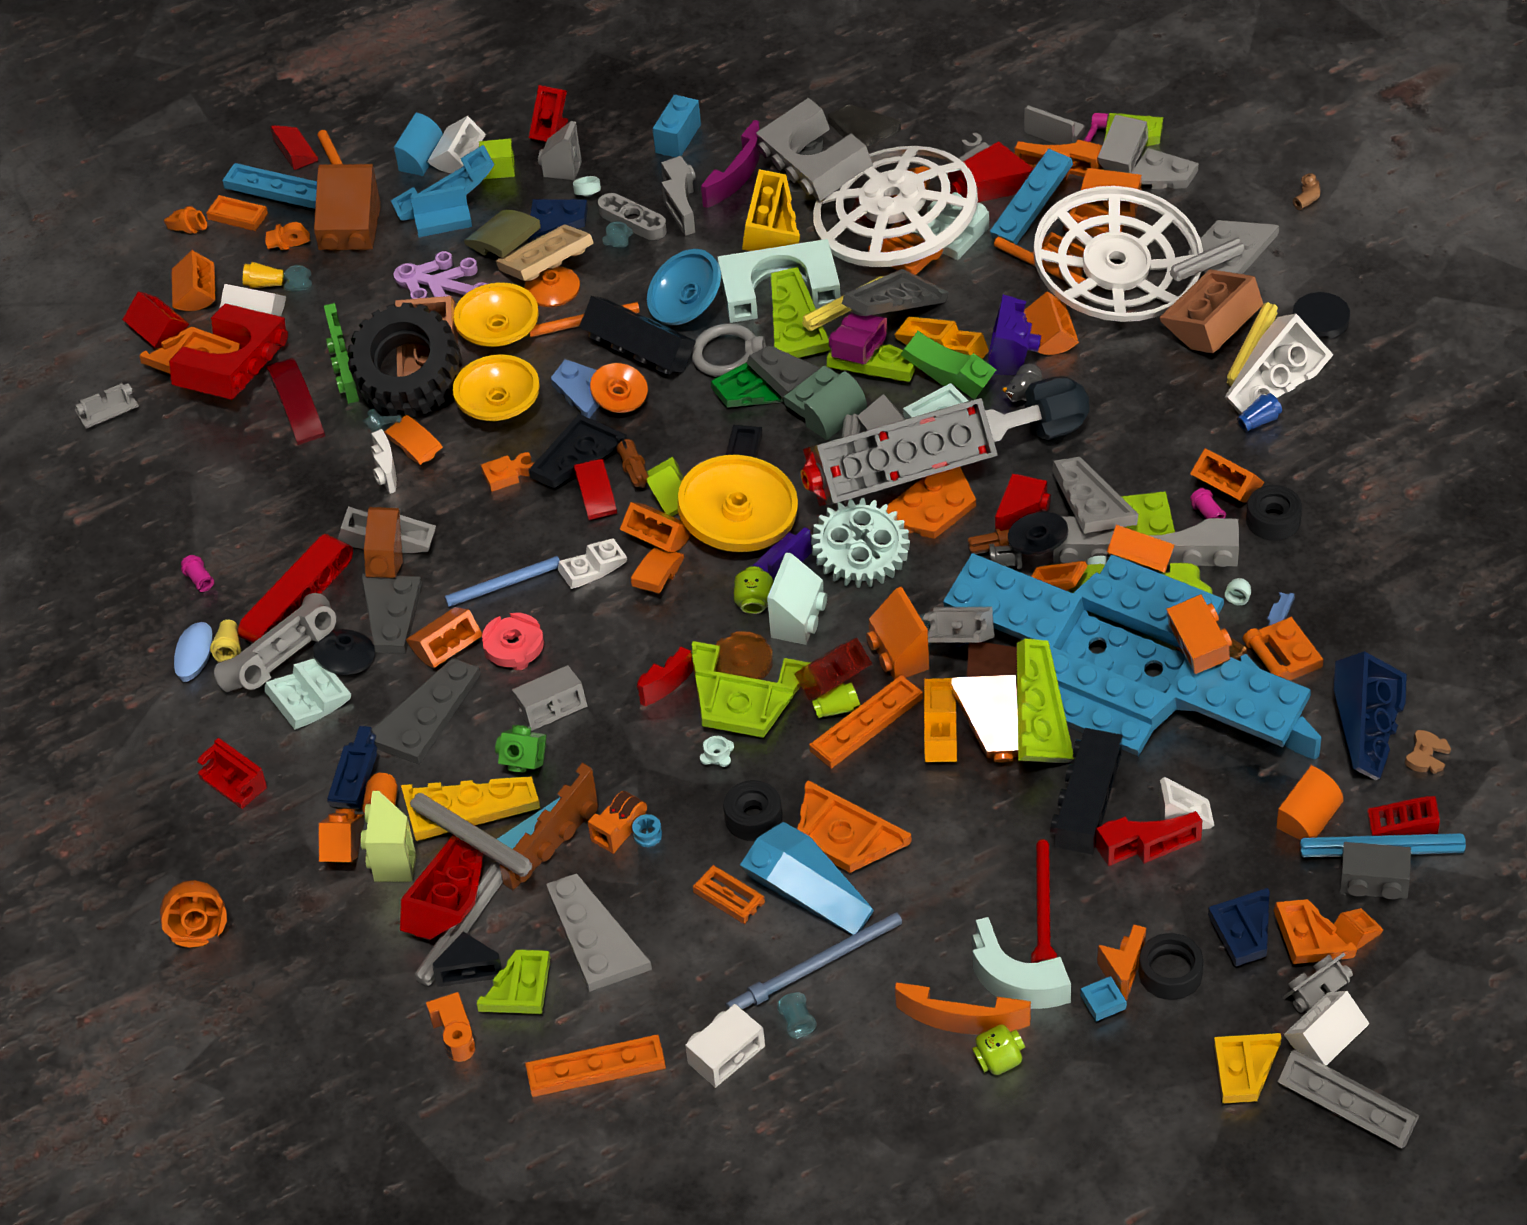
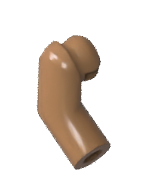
M1313 173L1306 174L1301 178L1303 184L1302 193L1293 198V205L1297 210L1307 207L1321 195L1320 183L1316 180V176Z

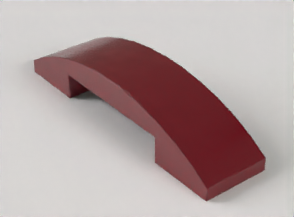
M294 358L267 365V372L288 417L297 445L325 437L312 397Z

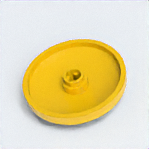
M723 455L710 458L693 467L683 478L679 487L678 513L684 526L703 543L721 550L750 552L767 548L783 539L792 529L796 520L798 498L792 482L780 469L755 457Z

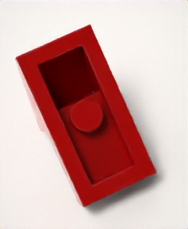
M538 85L529 138L547 142L549 137L567 124L568 118L562 117L566 90Z

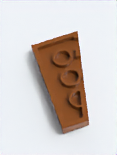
M583 762L576 770L579 776L571 786L565 784L557 793L560 797L558 803L550 812L545 809L537 818L538 821L536 822L533 834L525 833L513 848V850L528 858L532 863V869L528 872L527 876L520 877L503 865H499L503 885L512 891L521 883L526 882L531 877L533 871L543 861L549 860L554 851L565 840H569L585 820L591 819L599 808L593 770Z

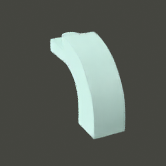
M989 917L975 920L976 934L971 935L974 948L973 970L980 983L996 997L1031 1001V1009L1052 1008L1071 1003V982L1061 957L1038 963H1024L1014 960L1000 948Z

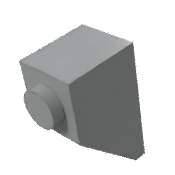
M570 121L549 137L544 149L539 151L538 164L542 166L543 177L575 181L582 163L576 122Z

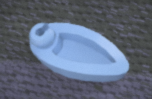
M198 622L189 626L182 633L176 645L174 668L175 673L183 682L194 679L206 666L211 655L210 646L213 641L212 628L205 622Z

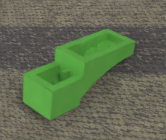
M917 331L900 354L941 385L946 386L952 383L974 400L996 371L994 367L976 354L967 355L949 349Z

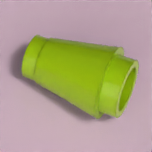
M842 682L812 701L818 719L853 712L855 707L860 706L852 682L845 685Z

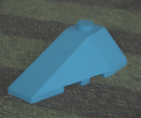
M785 822L759 836L740 864L751 879L850 935L860 932L874 911L813 839Z

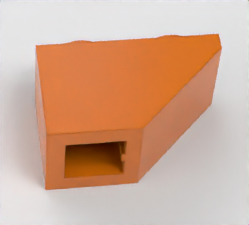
M336 809V813L328 814L326 819L319 822V862H352L359 854L364 814H355V809Z

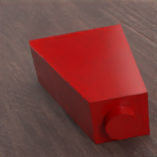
M999 141L963 161L975 179L978 202L1016 195L1034 169ZM961 170L948 173L950 194L956 192L963 198H966L968 190L964 173Z

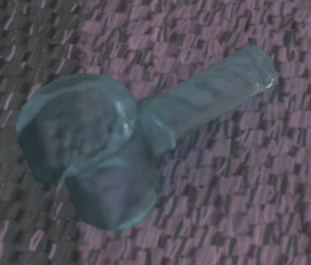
M371 409L367 412L369 417L362 420V422L372 432H376L383 425L400 423L402 419L400 415L381 417L375 409Z

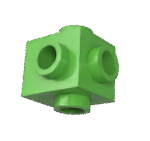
M512 725V729L501 732V736L497 738L495 753L499 755L498 764L508 765L507 770L514 772H526L527 768L536 769L543 766L547 734L531 732V727Z

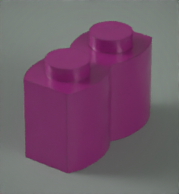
M853 312L848 317L845 316L841 326L836 331H833L829 338L832 357L866 364L871 359L874 351L882 345L886 338L887 318L876 315L859 316Z

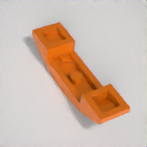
M896 982V1007L911 1018L934 1028L955 1033L979 1035L1000 1024L1005 1025L1011 1032L1015 1029L1019 1030L1028 1027L1031 1023V1001L997 997L995 1008L935 1000L930 999V987Z

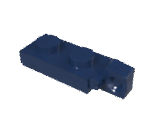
M359 726L355 741L349 742L348 746L344 745L327 798L330 806L352 809L361 808L366 784L370 779L377 756L376 734L373 733L371 727Z

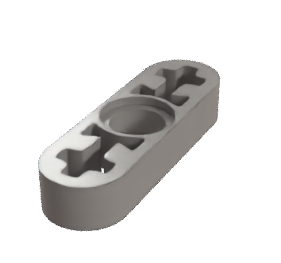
M607 193L598 199L599 214L602 218L648 240H659L666 235V220L661 214L616 193ZM630 214H637V215H639V216H638L637 218H635V219H627V218H626V216H628V215H630Z

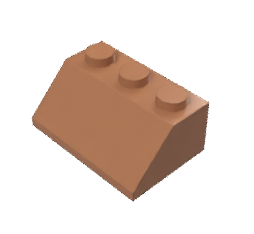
M1209 269L1159 318L1161 323L1191 350L1214 353L1264 304L1255 276Z

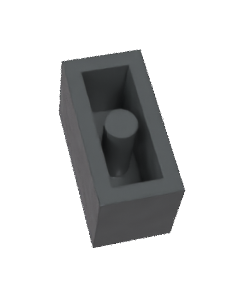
M1344 842L1341 861L1340 893L1353 896L1365 895L1385 897L1387 899H1407L1410 884L1411 847Z

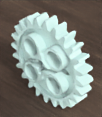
M861 498L860 503L855 505L852 499H849L848 506L846 507L841 502H838L837 511L828 507L826 516L820 515L818 524H814L811 539V545H813L812 555L816 556L817 566L824 565V574L833 571V581L843 577L845 586L851 580H855L857 588H860L862 581H866L868 586L872 587L873 579H877L883 584L885 574L894 578L895 569L902 570L903 561H907L910 540H908L909 530L904 529V520H897V511L888 514L887 504L879 509L876 507V500H873L870 505H866L864 498ZM860 559V560H864V561H863V562H858V561H855V560Z

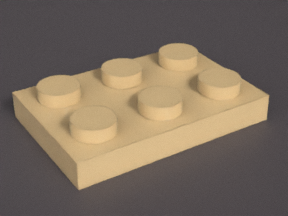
M564 224L509 253L506 257L496 260L499 271L523 281H530L537 278L540 272L548 268L560 266L563 263L562 260L584 253L585 248L594 243L590 233Z

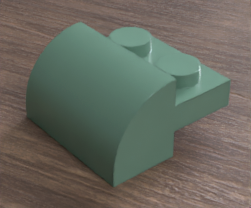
M825 365L784 396V404L804 417L806 427L825 440H828L843 428V421L847 414L859 415L867 408L865 395L856 380L846 371L839 375Z

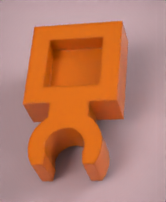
M524 452L512 461L507 455L481 464V470L491 492L519 483L518 476H529V468L534 462L531 463L530 453Z

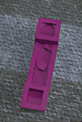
M753 120L741 135L742 150L724 172L714 169L701 185L703 207L709 208L730 197L745 184L754 172L761 154L757 146L760 142L756 135V132L760 130L759 121Z

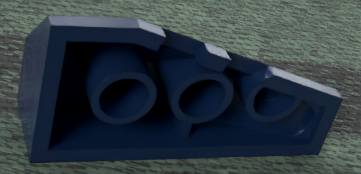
M1364 651L1335 661L1334 692L1353 768L1374 780H1378L1381 778L1390 751L1388 745L1390 735L1395 734L1398 727L1395 722L1397 714L1403 711L1406 703L1407 674Z

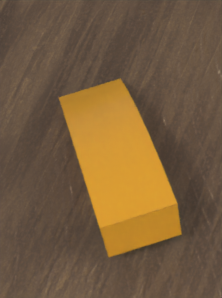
M909 316L894 334L897 340L906 345L919 331L933 341L963 354L972 355L974 353L983 359L989 352L983 333L958 330L955 321Z
M951 678L924 680L925 762H957L956 698L952 693Z

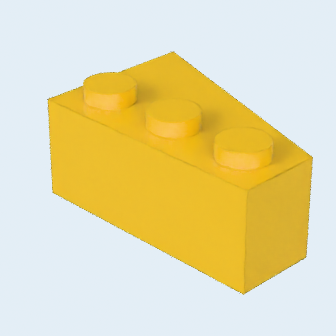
M759 169L745 224L742 250L755 251L799 243L800 233L796 227V216L791 205L792 198L786 174Z

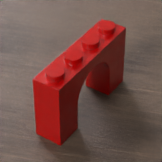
M225 303L211 317L213 334L240 343L241 349L230 353L216 354L183 346L169 360L171 384L233 400L246 387L249 381L259 373L261 368L273 358L274 354L286 344L288 331L285 326V317Z

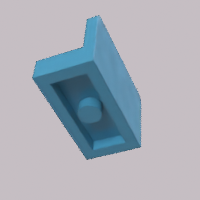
M463 185L410 196L418 237L472 227Z

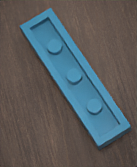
M1048 148L990 230L991 238L996 239L999 236L1017 245L1073 166L1072 158Z
M237 163L233 164L222 180L225 189L313 209L316 207L317 181Z

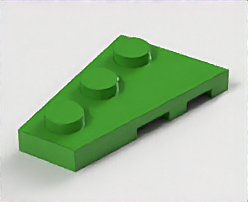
M335 303L324 305L331 335L330 338H326L329 355L335 354V357H331L334 374L340 373L341 375L336 377L339 393L346 394L348 404L358 402L357 389L349 370V357Z

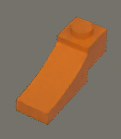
M1083 140L1062 145H1042L1018 141L1014 148L1015 154L1032 168L1036 167L1048 148L1072 158L1073 166L1063 178L1065 181L1069 174L1084 177L1087 168L1102 169L1098 161V155L1103 145Z

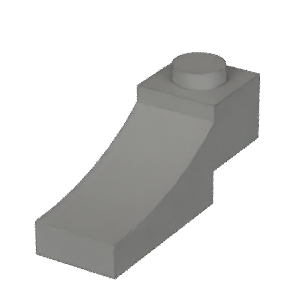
M678 156L661 162L663 176L662 191L664 204L684 235L687 236L695 233L694 214L688 203V196L694 192L693 181L696 180L693 167L690 164L687 165L682 156Z

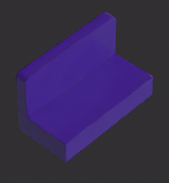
M804 527L797 535L788 532L783 539L775 543L752 566L762 568L763 571L772 576L774 581L785 553H792L801 562L812 553L810 530Z

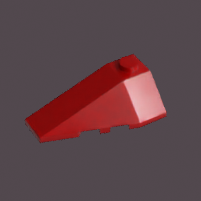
M452 835L401 898L400 931L413 934L416 937L432 939L462 922L476 902L484 854L455 835Z

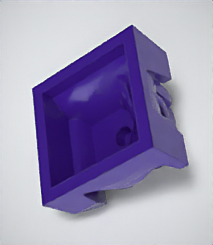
M1004 294L1002 295L992 332L987 363L996 369L993 375H1016L1018 369L1024 365L1027 351L1038 352L1041 335L1030 333L1032 323L1027 322V317L1024 313L1026 301Z

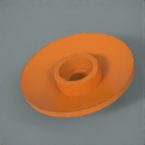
M558 266L551 269L548 268L540 272L537 278L526 281L524 288L535 297L538 306L557 307L570 302L577 296L580 290V280L571 269Z
M611 363L596 370L591 378L590 391L594 400L604 409L625 413L637 409L644 403L648 386L644 376L634 367L622 363Z

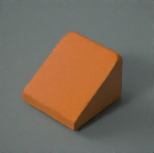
M1362 908L1340 913L1334 923L1337 927L1335 933L1346 944L1352 942L1357 950L1383 932L1382 927Z

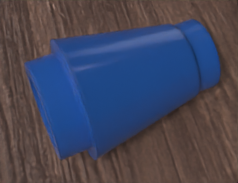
M1272 393L1261 394L1237 417V422L1243 431L1248 432L1278 419V415L1283 411L1282 406Z

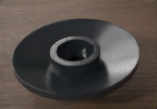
M1032 513L1020 518L1011 526L1008 531V542L1011 548L1018 553L1025 555L1044 554L1058 548L1066 540L1069 532L1068 524L1063 517L1055 513Z
M338 629L331 631L319 642H315L313 655L318 665L323 669L335 674L348 675L361 672L372 664L375 658V647L372 641L360 632Z

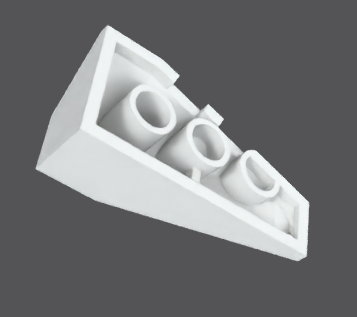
M1297 314L1277 317L1258 341L1224 398L1241 415L1261 394L1272 393L1277 398L1295 389L1302 382L1315 377L1333 354Z

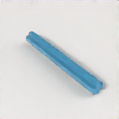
M1461 833L1302 838L1300 841L1302 857H1340L1343 853L1344 842L1411 847V855L1463 853L1466 848V840Z

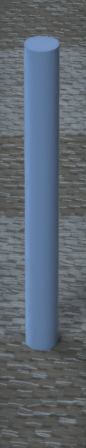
M556 556L444 596L448 607L558 569L560 559Z

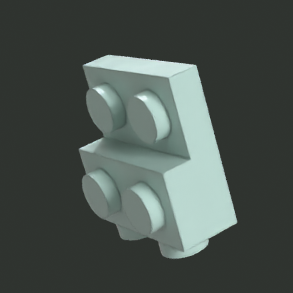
M953 192V193H952V195H956V196L962 197L959 193H956V192ZM933 201L927 207L928 212L934 207L937 201ZM977 203L971 222L962 234L943 248V254L959 260L989 229V211H987L983 204ZM946 204L940 215L928 224L935 236L944 231L956 219L962 207ZM918 231L913 232L922 238Z

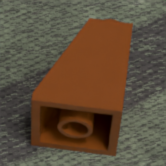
M329 164L318 166L314 224L318 250H373L381 207L373 164Z

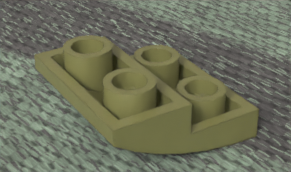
M501 210L466 238L464 243L484 256L488 252H492L504 258L541 228L540 220L520 211Z

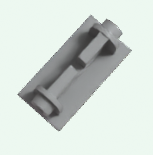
M121 382L119 385L104 390L106 397L101 398L99 393L79 400V403L75 405V412L85 429L139 407L132 396L133 391L129 383L123 385Z
M1344 952L1334 960L1329 954L1316 963L1313 967L1317 972L1310 977H1307L1305 973L1299 975L1288 984L1292 990L1282 998L1285 1000L1292 995L1295 999L1293 1005L1300 1013L1303 1011L1308 1012L1325 995L1320 986L1323 985L1327 992H1336L1344 985H1347L1353 973L1347 965L1342 966L1339 962L1345 956Z

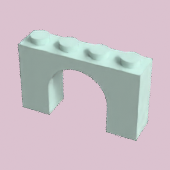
M828 239L717 257L721 269L720 282L730 323L757 319L754 289L761 281L771 277V273L786 269L799 268L816 309L841 297L840 283Z

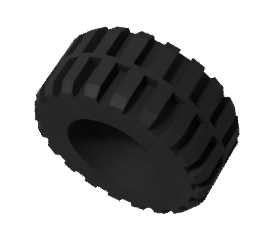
M402 303L401 307H396L395 304L387 305L386 310L380 312L378 309L371 313L373 316L371 319L367 320L365 318L359 324L360 331H354L351 337L353 345L350 344L348 346L347 352L349 370L364 400L369 405H374L375 410L381 413H385L388 410L390 416L400 417L401 413H405V415L415 417L416 412L422 411L423 414L428 413L433 405L436 404L439 407L445 402L444 396L446 394L450 396L453 393V382L462 367L459 346L450 325L435 310L430 312L427 306L418 304L415 308L412 303ZM420 344L430 349L428 359L424 365L412 374L394 377L380 371L385 357L393 349L401 345Z

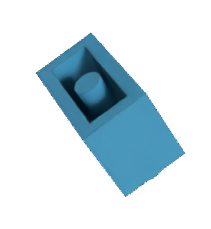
M673 95L652 128L655 153L671 157L682 156L701 126L699 100Z

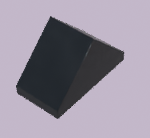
M464 931L433 962L437 987L493 980L499 971L502 970L499 953Z

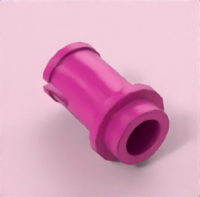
M1200 488L1191 495L1192 508L1198 509L1206 519H1225V511L1213 500V494L1210 490Z
M189 555L182 560L181 571L185 576H189L197 590L205 592L211 589L214 585V579L204 568L203 560L195 555Z

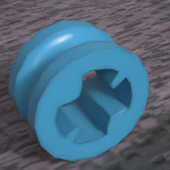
M645 814L634 820L632 824L633 837L638 845L651 847L660 842L662 839L661 823L656 816ZM646 828V834L642 833L641 830ZM648 828H652L653 831L648 833Z

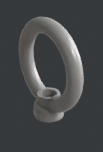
M732 323L719 324L708 328L696 338L691 358L699 371L709 376L719 377L746 363L750 354L765 348L764 336H755L751 330L742 325ZM736 335L745 340L746 353L735 363L717 366L708 363L703 358L702 352L705 345L716 337Z

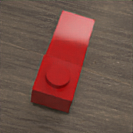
M1197 811L1176 818L1148 822L1128 821L1125 816L1115 821H1107L1102 826L1096 828V849L1108 866L1138 855L1143 864L1200 841L1203 820Z

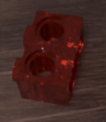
M856 637L796 671L794 675L808 699L811 700L827 693L871 666L872 662Z

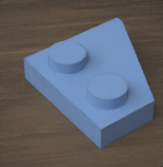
M565 359L551 377L552 386L558 393L565 396V400L571 406L575 405L581 411V415L590 418L599 407L590 391L591 378L596 369Z

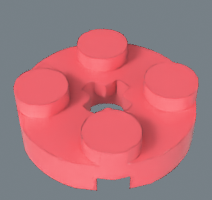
M510 613L511 617L502 620L500 616L494 618L486 625L482 633L485 657L502 667H512L514 670L527 668L529 662L536 659L544 647V637L540 624L535 618L524 613ZM515 637H518L519 641L515 643H508L507 639L513 640Z

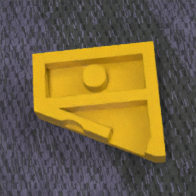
M1281 1033L1214 1037V1051L1222 1103L1258 1101L1281 1045Z

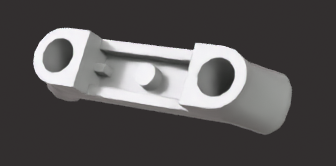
M308 594L304 597L299 609L234 658L217 663L214 669V677L219 687L225 692L242 687L249 690L256 689L271 679L269 672L311 640L319 642L327 636L336 624V615L331 609L329 601L321 594Z

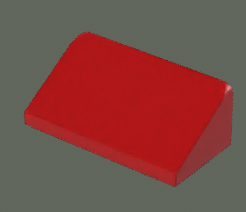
M270 126L274 142L293 170L318 161V157L297 127Z

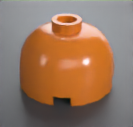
M190 880L175 885L164 896L160 906V920L162 930L171 937L172 942L191 948L204 946L209 943L206 939L212 938L216 934L219 936L226 925L227 912L225 903L217 889L208 883Z

